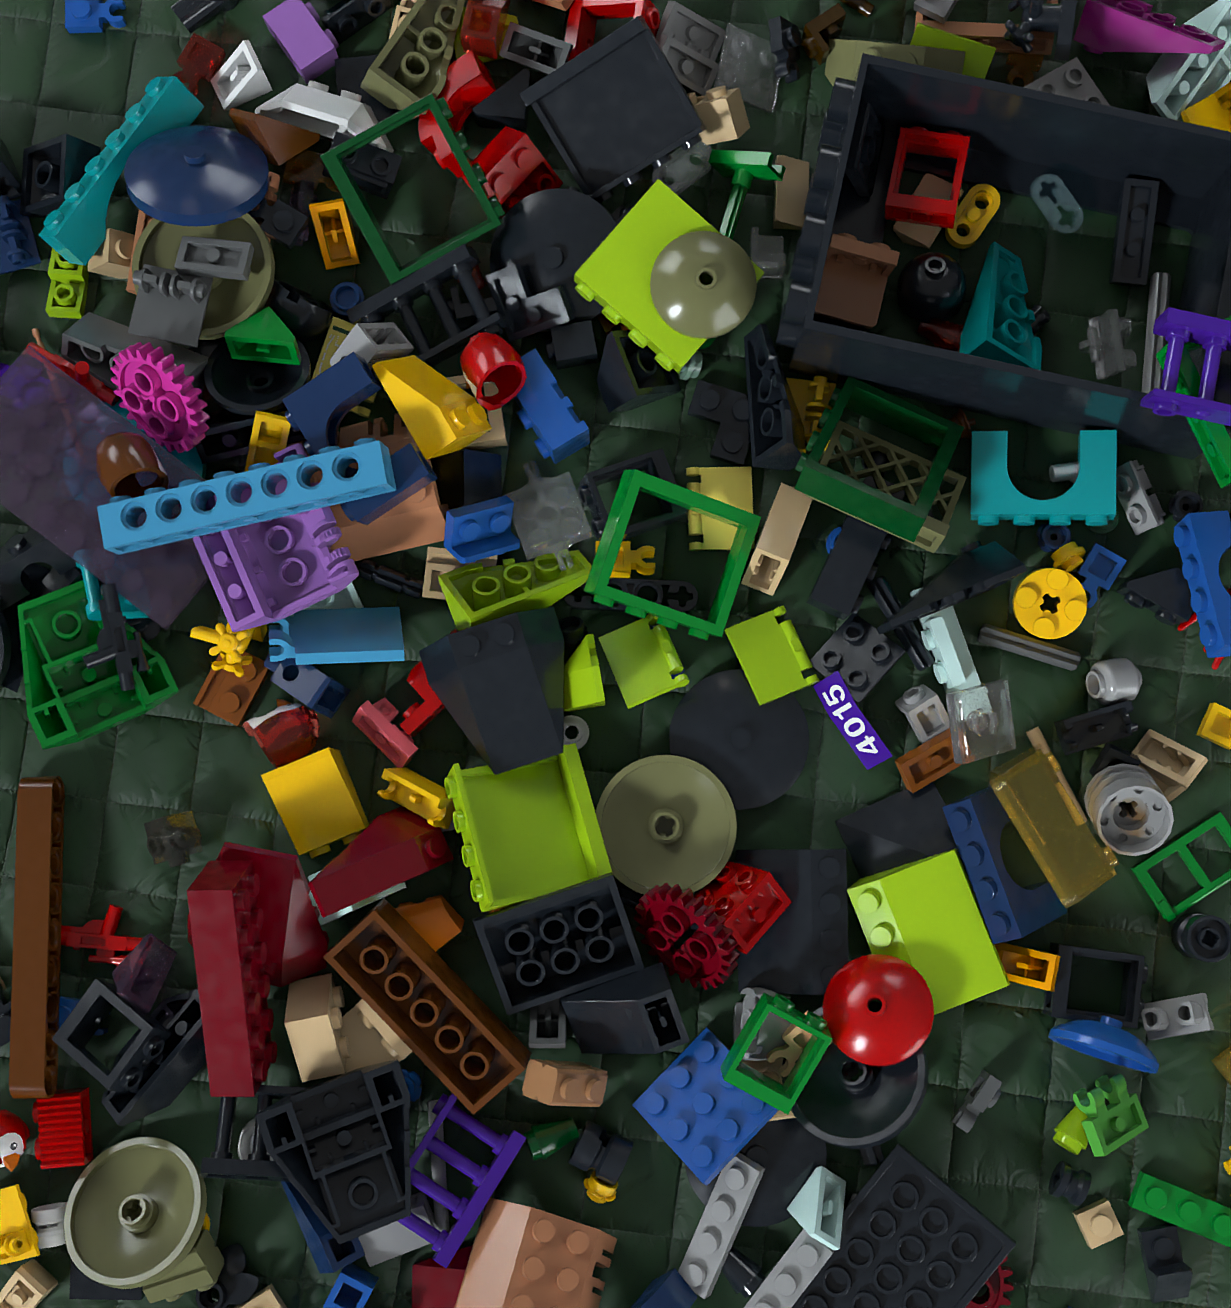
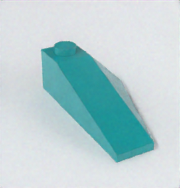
M996 242L989 246L961 334L959 353L1041 370L1042 345L1040 338L1033 335L1031 324L1036 320L1034 312L1027 310L1024 295L1028 293V287L1021 258Z

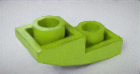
M52 248L47 272L51 279L45 310L49 317L81 319L84 316L87 298L88 263L86 266L69 263Z

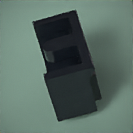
M336 131L330 150L352 137ZM368 144L343 158L360 190L387 200L402 156ZM324 166L322 175L332 179L326 166Z

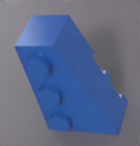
M533 349L521 357L527 378L522 389L514 397L520 407V410L516 413L525 429L528 430L532 427L538 436L534 443L543 458L546 459L550 456L554 464H557L590 444L589 428L584 420L580 422L572 409L574 407L568 396H564L557 385V380L537 350Z

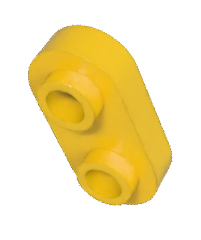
M977 184L966 194L957 208L954 229L945 228L946 239L952 246L959 249L971 247L995 215L1000 206V195L993 186ZM976 201H982V202H984L985 205H986V208H985V209H979V208H977V206L975 205V202H976ZM956 229H965L967 236L958 235Z

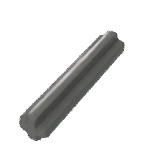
M987 623L980 627L977 640L981 643L1070 671L1076 670L1080 662L1081 654L1079 652Z

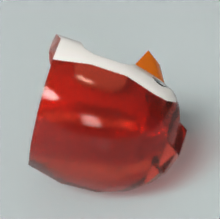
M276 699L277 708L274 711L261 717H254L244 722L242 726L249 736L256 739L270 763L277 769L303 758L316 746L320 735V723L314 710H309L299 703L292 704L284 699Z

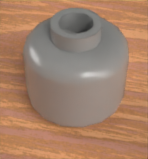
M1127 658L1098 661L1092 666L1086 676V688L1089 695L1101 705L1107 706L1127 700H1134L1142 685L1141 672Z

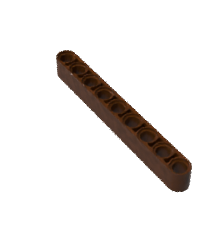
M60 776L23 777L18 785L9 1091L14 1099L51 1098L56 1092L58 1081V1044L52 1038L59 1030L65 804V788Z

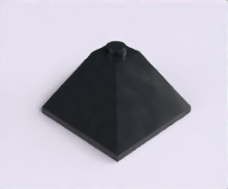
M933 782L914 793L908 789L902 790L835 820L860 878L955 848L957 849L942 809L946 804Z

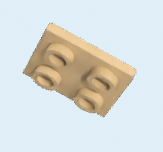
M363 999L342 1017L343 1028H340L342 1037L348 1036L351 1046V1057L346 1058V1073L361 1067L396 1059L400 1062L412 1052Z

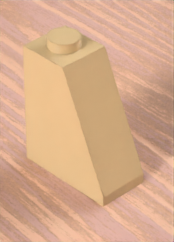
M783 483L779 487L741 581V584L771 596L774 595L790 561L813 500L805 496L806 494L794 489L795 487Z

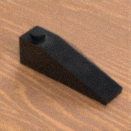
M760 323L744 336L752 467L790 471L797 466L802 453L807 454V450H805L807 441L805 440L804 425L766 324Z
M980 541L971 543L961 548L962 555L951 561L877 628V632L881 635L996 589L1028 570L1024 563L996 541L982 546Z

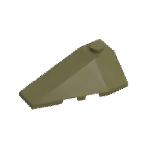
M417 0L369 67L360 88L386 107L402 110L431 93L436 94L438 97L445 86L446 73L452 57L453 44L465 0Z

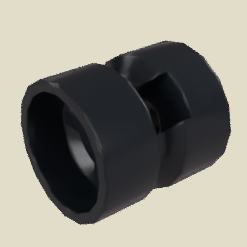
M1186 913L1173 924L1171 931L1172 943L1183 956L1204 962H1218L1226 958L1231 952V928L1222 918L1202 913Z
M588 1119L578 1137L568 1163L585 1172L593 1169L597 1178L614 1186L626 1165L634 1142L617 1133L608 1136L605 1127Z

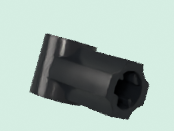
M179 0L171 6V9L191 34L220 11L234 9L239 0Z

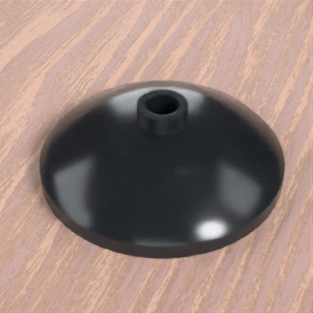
M296 339L302 359L300 365L232 359L226 340H224L208 358V363L204 369L205 385L212 399L219 406L230 412L242 415H255L256 410L271 413L285 407L282 400L308 383L311 374L308 353L303 344Z

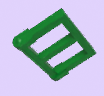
M1221 812L1215 813L1131 868L1162 917L1168 923L1231 881L1230 868L1210 882L1186 846L1215 826L1231 849V826ZM1177 851L1201 888L1171 907L1147 870Z

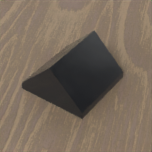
M461 449L432 458V469L438 477L435 481L441 505L448 504L449 510L502 497L501 455Z

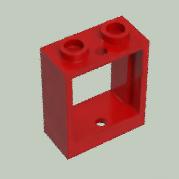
M574 0L570 5L564 42L573 45L568 61L593 46L597 19L633 17L634 19L637 16L643 15L655 36V31L660 24L659 10L650 0Z
M919 126L911 128L901 127L885 204V219L954 229L969 152L970 137L963 136L956 131L939 133L928 131L926 128ZM907 152L957 159L950 200L899 193Z

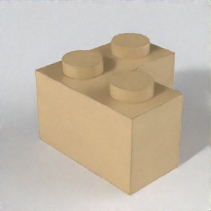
M332 973L300 979L289 984L284 1024L302 1082L345 1074L346 1058L351 1057L348 1036L342 1037L340 1028H343L340 1008L344 1007L345 1004L343 990L341 986H335Z

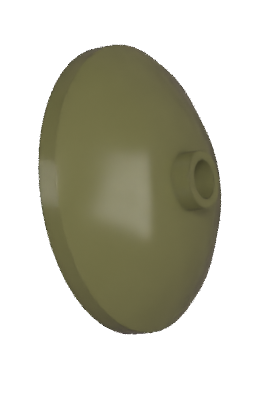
M711 231L690 232L671 241L658 255L650 278L652 302L662 320L678 333L698 339L715 338L736 328L748 315L754 303L757 289L755 270L744 249L729 237ZM708 274L712 278V283L710 285H703L699 280V276Z

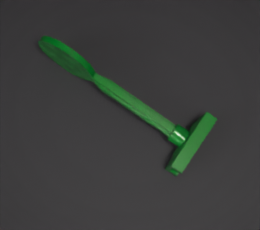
M712 149L708 163L724 178H732L730 185L732 190L719 230L722 235L733 240L745 196L750 191L753 179L783 180L786 168L783 165L772 164L774 155L771 152ZM717 337L708 338L699 349L709 347Z

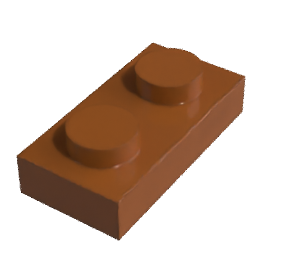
M952 726L894 761L906 788L914 793L971 760L972 757L961 731Z

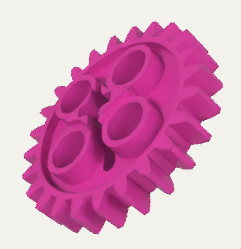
M138 342L119 352V355L113 359L115 365L111 367L112 372L115 374L111 381L119 387L113 392L117 396L122 397L123 401L119 406L129 411L126 417L128 420L134 419L137 422V431L143 429L146 432V439L148 441L155 438L157 447L161 448L165 445L168 452H172L175 449L178 453H182L185 450L189 451L206 438L204 433L209 430V426L205 421L210 419V416L202 409L208 405L198 398L202 390L193 387L191 383L195 378L184 374V364L177 366L174 364V355L172 353L165 357L162 347L159 346L154 349L150 342L145 345Z

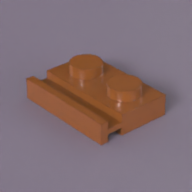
M245 651L241 656L249 655L253 659L251 664L242 665L244 675L237 677L234 672H228L224 669L218 671L211 669L193 704L241 727L270 670L264 666L265 661ZM220 653L216 661H222L223 658L220 656Z

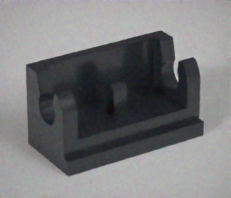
M1131 700L1054 722L1064 756L1131 736L1132 732L1137 731L1138 724L1132 723L1129 712H1132L1134 709Z

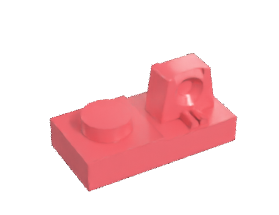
M385 697L373 705L367 700L358 708L352 722L397 768L405 767L412 760L418 748L414 745L411 736L405 731H400L394 724H391L399 711Z

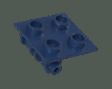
M7 195L0 196V275L42 263L30 217L20 215L21 199L11 201Z

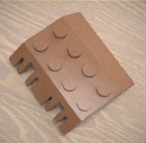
M399 413L394 414L393 435L387 436L388 428L382 417L374 419L373 424L368 420L341 427L340 433L339 431L337 432V445L341 449L352 447L355 441L363 438L380 440L389 448L390 456L409 443L417 446ZM307 440L288 444V447L291 446V445H293V444H298V443L303 444V443H304L305 441H307ZM357 462L349 465L351 468L358 469ZM322 471L315 472L310 479V483H320ZM434 480L368 525L356 522V520L351 521L342 510L340 504L332 505L330 508L337 522L334 527L340 528L342 536L330 548L331 551H334L337 548L348 547L351 553L349 559L358 561L444 541L446 513L449 510L448 504L441 505L436 481Z
M489 1198L484 1207L454 1308H599L601 1296L593 1293L592 1290L603 1291L605 1282L599 1278L592 1277L595 1266L599 1268L610 1267L611 1259L603 1256L602 1253L613 1255L617 1238L599 1229L533 1207Z

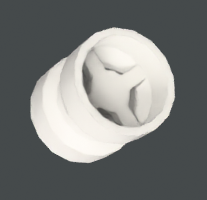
M66 1202L46 1204L31 1209V1220L36 1224L39 1249L65 1244L63 1225Z

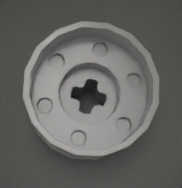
M1124 763L1112 765L1095 774L1087 785L1084 796L1086 812L1094 824L1099 837L1108 848L1118 854L1129 856L1147 854L1161 846L1170 835L1174 822L1172 806L1149 772L1137 765Z

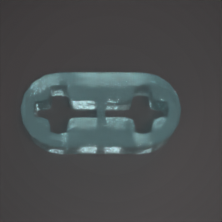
M1042 174L1032 182L1030 187L1032 199L1050 225L1060 233L1066 234L1077 231L1083 222V211L1063 181L1056 175ZM1043 181L1047 184H1055L1056 187L1052 189V193L1057 201L1054 203L1048 196L1040 197L1039 192L1042 190L1040 184ZM1061 205L1065 211H1074L1075 215L1071 218L1073 222L1071 226L1059 224L1058 221L1062 218V215L1056 207Z

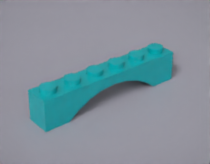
M176 76L156 77L147 84L145 88L146 94L141 101L128 109L125 114L126 120L122 126L105 140L106 147L100 155L95 156L85 166L86 173L81 180L68 188L64 195L65 201L58 210L52 211L44 220L43 225L45 227L39 236L69 263L86 266L106 239V216L109 200L115 183L124 170L131 152L140 143L155 134L178 127L190 126L204 108L203 104Z

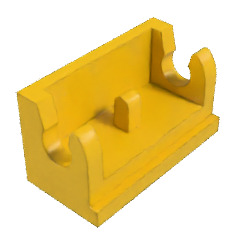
M406 767L384 768L381 778L389 781L390 785L386 790H379L377 792L379 797L396 802L427 819L428 824L434 827L449 829L455 807L453 799H448L444 787Z

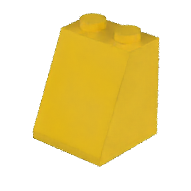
M328 747L261 775L299 855L309 853L311 859L331 851L330 844L342 840L344 845H347L369 826L340 750Z

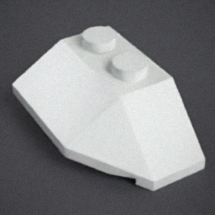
M309 80L308 86L298 83L294 84L255 109L256 114L319 133L321 136L331 139L334 138L336 131L354 137L379 123L371 107L360 102L361 95L341 90L340 96L328 93L329 86ZM386 135L369 143L391 153L394 151Z

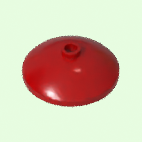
M871 954L848 962L833 976L824 995L823 1018L827 1022L826 1026L833 1038L832 1041L845 1055L865 1065L889 1066L910 1058L923 1046L933 1026L934 1003L926 981L914 967L893 956ZM872 1000H880L882 1002V1008L878 1012L869 1010V1004Z

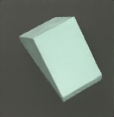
M823 1166L816 1167L787 1210L811 1237L835 1251L840 1249L846 1181Z

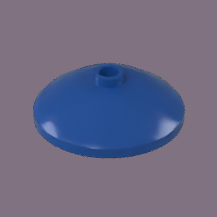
M1101 1016L1100 1022L1094 1020H1074L1059 1024L1050 1029L1048 1037L1065 1047L1126 1068L1148 1073H1158L1159 1063L1154 1054L1142 1040L1123 1030V1022Z

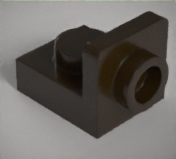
M839 3L805 24L801 41L803 50L809 58H815L819 65L826 62L830 49L826 43L829 42V39H835L842 32L846 12Z

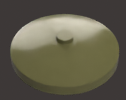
M248 213L225 223L197 227L169 224L153 218L143 230L136 244L132 261V277L134 271H141L144 264L176 270L174 266L182 236L251 242L254 247L248 281L213 277L199 340L224 337L227 329L263 309L274 283V254L266 234ZM134 284L137 293L139 286Z
M655 755L629 764L611 779L605 787L596 808V817L613 875L630 889L644 895L655 885L661 887L664 883H668L671 888L675 884H679L683 893L688 888L692 892L703 888L722 871L734 848L737 822L733 802L728 791L710 770L685 757Z
M156 1137L128 1139L111 1146L98 1155L77 1179L65 1208L64 1239L68 1253L77 1268L90 1279L105 1286L118 1289H132L151 1284L175 1269L194 1246L206 1215V1186L198 1165L184 1150L169 1141Z

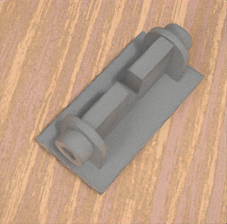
M1137 460L1129 461L1116 468V493L1135 536L1166 523L1163 518L1166 514L1163 512L1156 494L1147 496L1145 490L1152 488V485L1144 470V465H1139Z

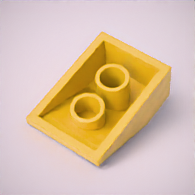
M415 355L380 361L372 365L374 372L426 460L461 450L492 429L487 420L486 411L477 403L473 396Z

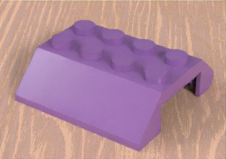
M301 443L293 444L273 454L275 459L280 461L276 464L283 463V459L291 455L302 454L308 457ZM287 479L277 483L275 488L276 495L285 491ZM319 482L310 483L311 487L319 484ZM251 487L246 488L242 492L241 503L248 501L251 497ZM216 495L208 499L206 503L207 511L213 509L216 505ZM330 506L192 538L232 632L280 621L342 591L359 576L354 560L349 559L351 553L348 547L337 548L331 551L330 547L342 536L339 527H334L337 522Z

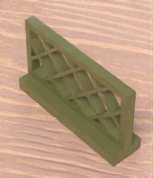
M840 420L820 464L827 467L828 464L840 461L847 474L846 476L857 481L861 478L872 476L879 488L877 490L891 495V493L904 490L913 506L917 495L912 487L923 485L932 464L931 461ZM840 434L853 439L858 448L844 452L838 440ZM880 451L886 454L889 463L876 466L870 453ZM862 455L868 469L855 472L848 459ZM911 465L918 469L922 477L908 480L902 467ZM949 469L946 470L943 480L955 485L953 491L941 495L938 490L932 505H937L942 519L939 521L927 515L914 543L807 494L805 496L935 553L946 537L950 527V519L967 477ZM894 470L900 483L887 487L880 473Z

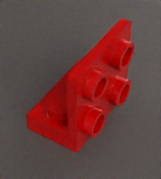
M730 861L727 862L715 879L693 896L696 899L701 895L704 896V905L707 907L714 905L716 907L714 911L716 917L724 916L726 918L722 925L734 931L729 938L737 941L736 949L745 954L753 948L792 902L770 872Z

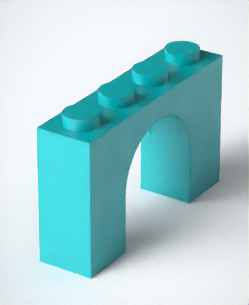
M1080 430L1078 437L1077 479L1066 493L1049 500L1029 498L1020 493L1012 484L1007 470L1008 431H972L971 520H978V525L995 526L999 525V520H1013L1014 525L1030 526L1035 524V520H1049V525L1066 526L1071 525V520H1086V525L1102 526L1107 525V520H1114L1116 515L1117 430Z

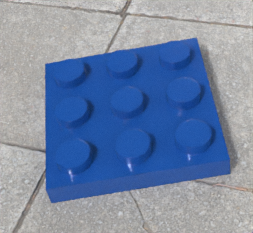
M707 1027L632 1104L705 1185H708L779 1111L723 1080L720 1066L730 1050Z

